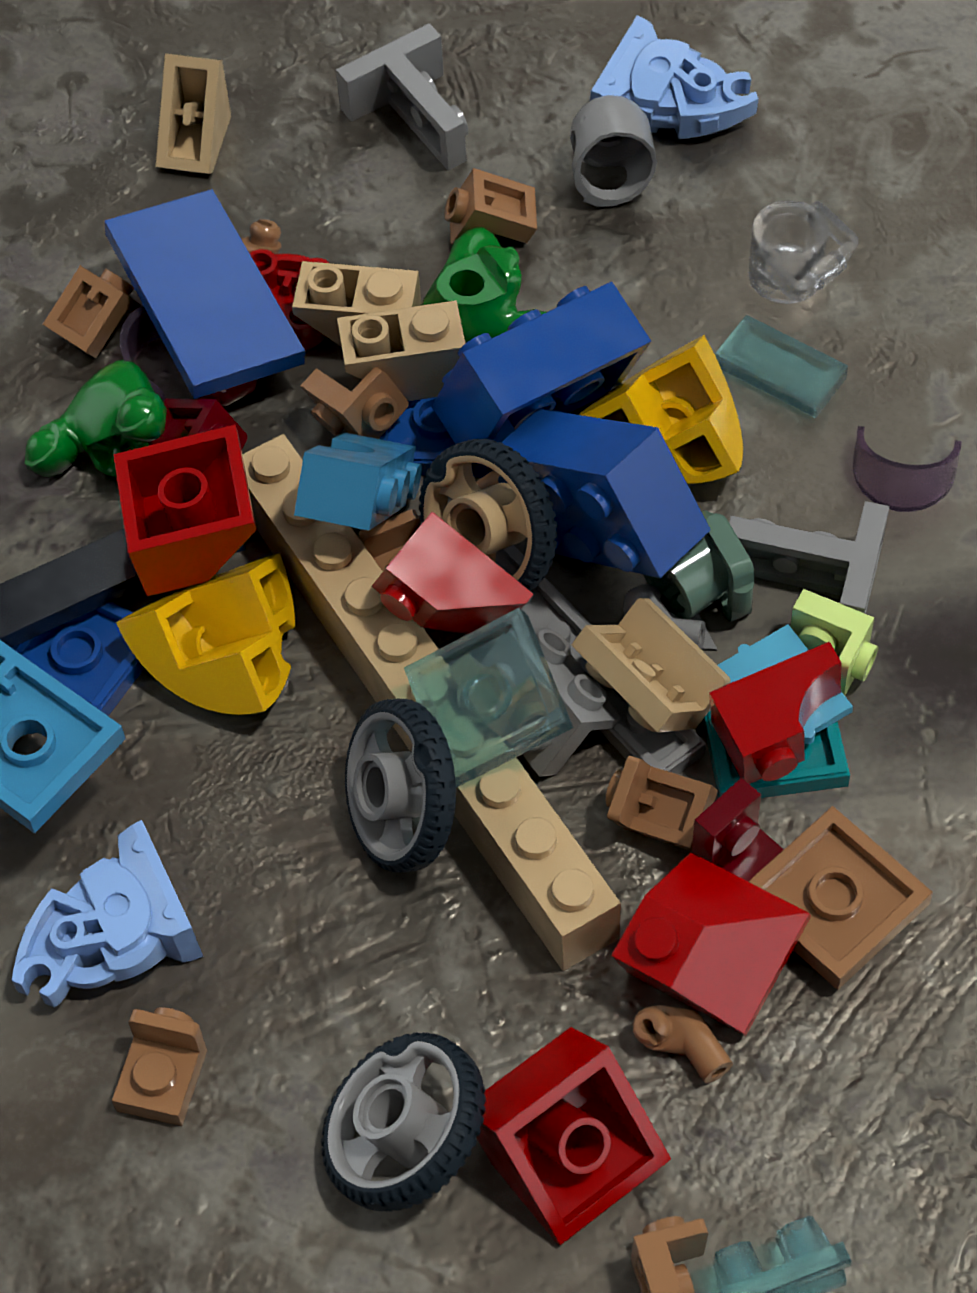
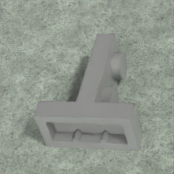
M430 23L336 69L340 109L351 122L389 103L447 170L467 161L465 136L469 133L467 121L456 105L449 106L440 96L434 80L444 76L441 35Z
M865 501L855 541L841 539L823 531L808 532L779 526L766 519H746L730 516L729 523L752 561L754 577L840 595V604L866 614L883 545L890 506Z

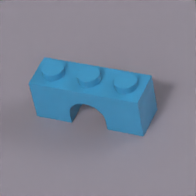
M343 433L332 439L331 448L318 445L305 451L294 516L368 531L405 507L407 499L415 500L422 472L421 464L413 463L416 446Z

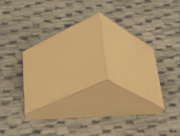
M165 54L156 167L211 174L231 118L223 62L216 59Z

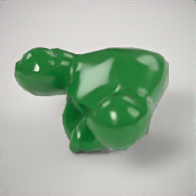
M483 227L467 230L454 241L443 269L431 285L421 305L457 300L465 344L484 333H489L491 338H494L508 331L507 329L512 322L531 311L518 312L515 306L522 281L521 270L518 266L520 261L518 252L513 247L502 248L495 235ZM539 310L541 315L546 313L545 311Z
M117 360L94 374L79 389L61 417L42 426L39 431L30 436L25 449V465L27 469L37 475L53 477L62 474L72 465L80 453L86 451L100 472L117 477L113 454L149 446L148 442L160 438L165 431L167 408L160 396L153 391L146 374L133 361Z

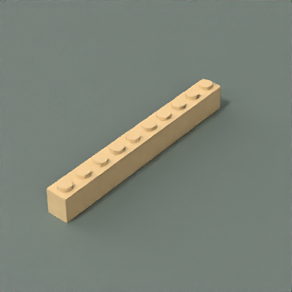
M282 434L242 454L256 530L274 555L280 553L286 573L376 703L386 699H410L426 707L433 717L436 718L447 739L455 768L456 808L454 815L562 971L567 970L620 939L621 902L504 739L488 727L449 670L452 667L424 628L420 627L413 620L405 621L396 617L383 605L380 600L381 594L371 587L383 571L353 529L349 526L294 516L303 460L287 437ZM395 723L393 725L394 729L408 749L412 751L413 744L402 727Z

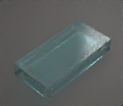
M748 315L742 319L715 353L721 370L815 418L847 378L848 365Z

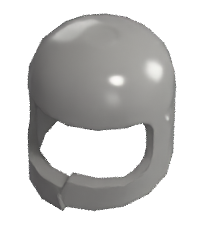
M606 95L594 98L582 106L573 119L570 132V141L574 152L572 170L576 189L584 197V202L597 207H611L631 201L646 189L654 176L657 165L647 115L638 104L623 96ZM583 161L594 167H625L627 181L616 190L599 189L590 185L589 181L581 174V163Z

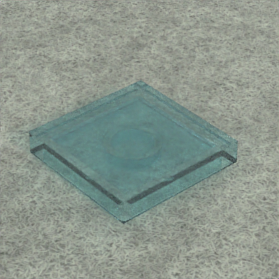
M520 607L404 667L416 702L426 707L441 726L443 734H445L453 758L456 788L573 729L531 621Z

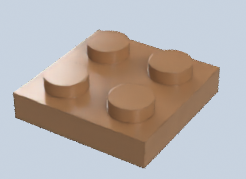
M834 806L828 809L748 881L811 914V918L793 951L837 990L929 906L933 892Z

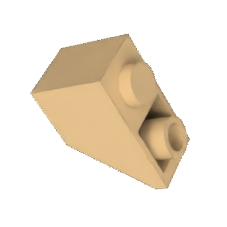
M302 261L292 305L293 315L341 346L337 318L420 306L419 271Z
M457 300L337 318L346 373L363 379L374 367H378L390 377L409 401L438 396L444 385L442 378L454 368L460 358L457 353L465 344Z

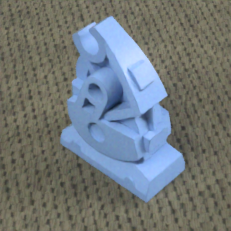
M637 15L593 86L590 101L606 95L623 96L634 101L645 112L651 132L656 133L659 128H675L678 139H685L722 131L757 113L758 96L756 92L750 93L751 77L748 72L726 74L718 64L709 59L702 58L700 52L689 48V44L673 39H658L653 25L645 18Z
M142 820L132 824L118 835L119 858H102L84 869L80 874L81 880L66 894L51 888L38 905L25 927L14 964L12 982L19 993L28 996L33 980L42 975L51 976L50 981L41 988L39 994L45 1004L56 1007L63 1001L71 986L90 989L106 985L113 980L119 982L130 979L149 970L165 956L182 963L204 957L190 922Z

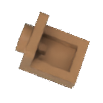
M374 367L352 391L317 368L300 385L316 404L310 411L311 414L335 436L344 430L347 433L379 439L409 405L408 400L390 377L378 367Z
M629 755L623 770L618 769L609 782L606 792V805L609 807L607 818L623 829L692 851L694 819L715 801L718 790L710 784L650 766L644 760Z

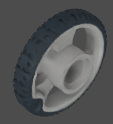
M410 699L382 700L373 704L364 712L352 733L345 763V794L348 813L362 848L374 863L391 872L418 871L429 866L438 858L451 832L456 808V776L453 758L441 726L426 707ZM395 723L402 727L413 744L412 751L392 752L390 749L387 733ZM420 817L418 827L413 836L412 818Z
M412 1033L411 1035L405 1034L395 1037L393 1042L388 1040L382 1046H377L373 1052L366 1054L365 1058L357 1062V1066L352 1068L350 1074L342 1080L343 1083L337 1088V1094L333 1096L332 1104L327 1109L328 1115L324 1119L325 1126L322 1129L323 1138L321 1139V1145L323 1147L321 1152L323 1163L326 1167L325 1170L331 1182L348 1199L366 1209L379 1212L408 1209L413 1204L418 1205L422 1203L424 1199L428 1200L434 1192L438 1193L441 1191V1187L447 1185L450 1182V1178L458 1174V1169L465 1165L464 1161L467 1157H470L471 1149L477 1143L476 1137L481 1133L480 1127L484 1122V1117L482 1116L486 1109L484 1106L486 1096L484 1095L483 1079L477 1065L454 1042L443 1036L429 1033ZM432 1063L443 1065L451 1076L453 1106L450 1112L421 1090L423 1076ZM355 1131H357L361 1135L356 1139H354ZM387 1155L402 1166L411 1169L389 1180L371 1181L375 1168Z

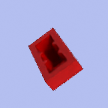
M830 641L709 692L711 723L740 778H743L747 783L751 784L760 779L764 781L780 779L792 772L798 763L805 760L803 728L807 720L825 701L841 693V661Z

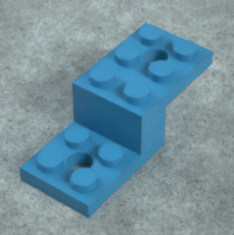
M0 640V808L33 833H36L126 738L122 725ZM38 733L47 737L44 746L35 753L21 755L12 751L14 743L26 734Z

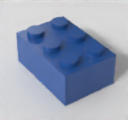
M612 281L592 291L587 286L577 288L558 302L557 308L542 315L538 309L531 310L512 322L507 329L508 331L494 338H491L489 333L478 335L459 349L457 354L460 358L454 368L442 378L444 385L431 406L455 444L472 439H488L502 442L538 409L575 414L587 408L623 382L651 343V339Z
M538 409L501 442L513 448V451L519 452L522 457H525L528 460V465L532 464L534 471L540 475V481H543L546 485L545 489L550 494L548 497L553 502L552 509L556 514V517H554V521L557 522L556 555L578 559L586 563L591 562L609 566L625 572L631 571L661 578L711 530L658 427ZM501 475L498 477L499 483H507Z

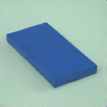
M213 189L105 220V235L193 399L305 364V349Z

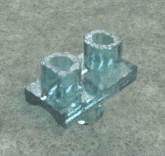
M807 1216L788 1223L777 1230L775 1240L786 1262L778 1267L763 1272L750 1241H741L718 1250L714 1255L713 1265L719 1293H827L846 1285L845 1268L850 1267L852 1264L843 1241L831 1246L828 1238L813 1216Z

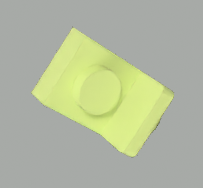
M803 589L793 607L790 627L808 650L830 641L841 661V691L844 695L847 694L854 678L863 682L866 680L878 652V646L870 643L874 617Z

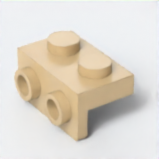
M649 598L637 599L618 625H585L571 644L587 661L585 667L588 673L604 686L614 688L630 704L628 711L633 719L644 728L657 733L696 729L710 711L709 692L731 682L729 676Z

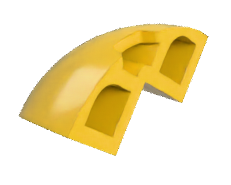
M705 335L689 342L636 373L600 397L579 414L658 427L687 484L710 482L725 478L739 472L742 465L743 440L738 414L725 376Z
M280 553L216 575L208 582L189 586L145 606L116 622L132 653L158 682L180 698L207 710L234 715L264 712L279 697L290 674L291 664L286 662L281 654L282 636L285 632L295 627V613L290 583Z

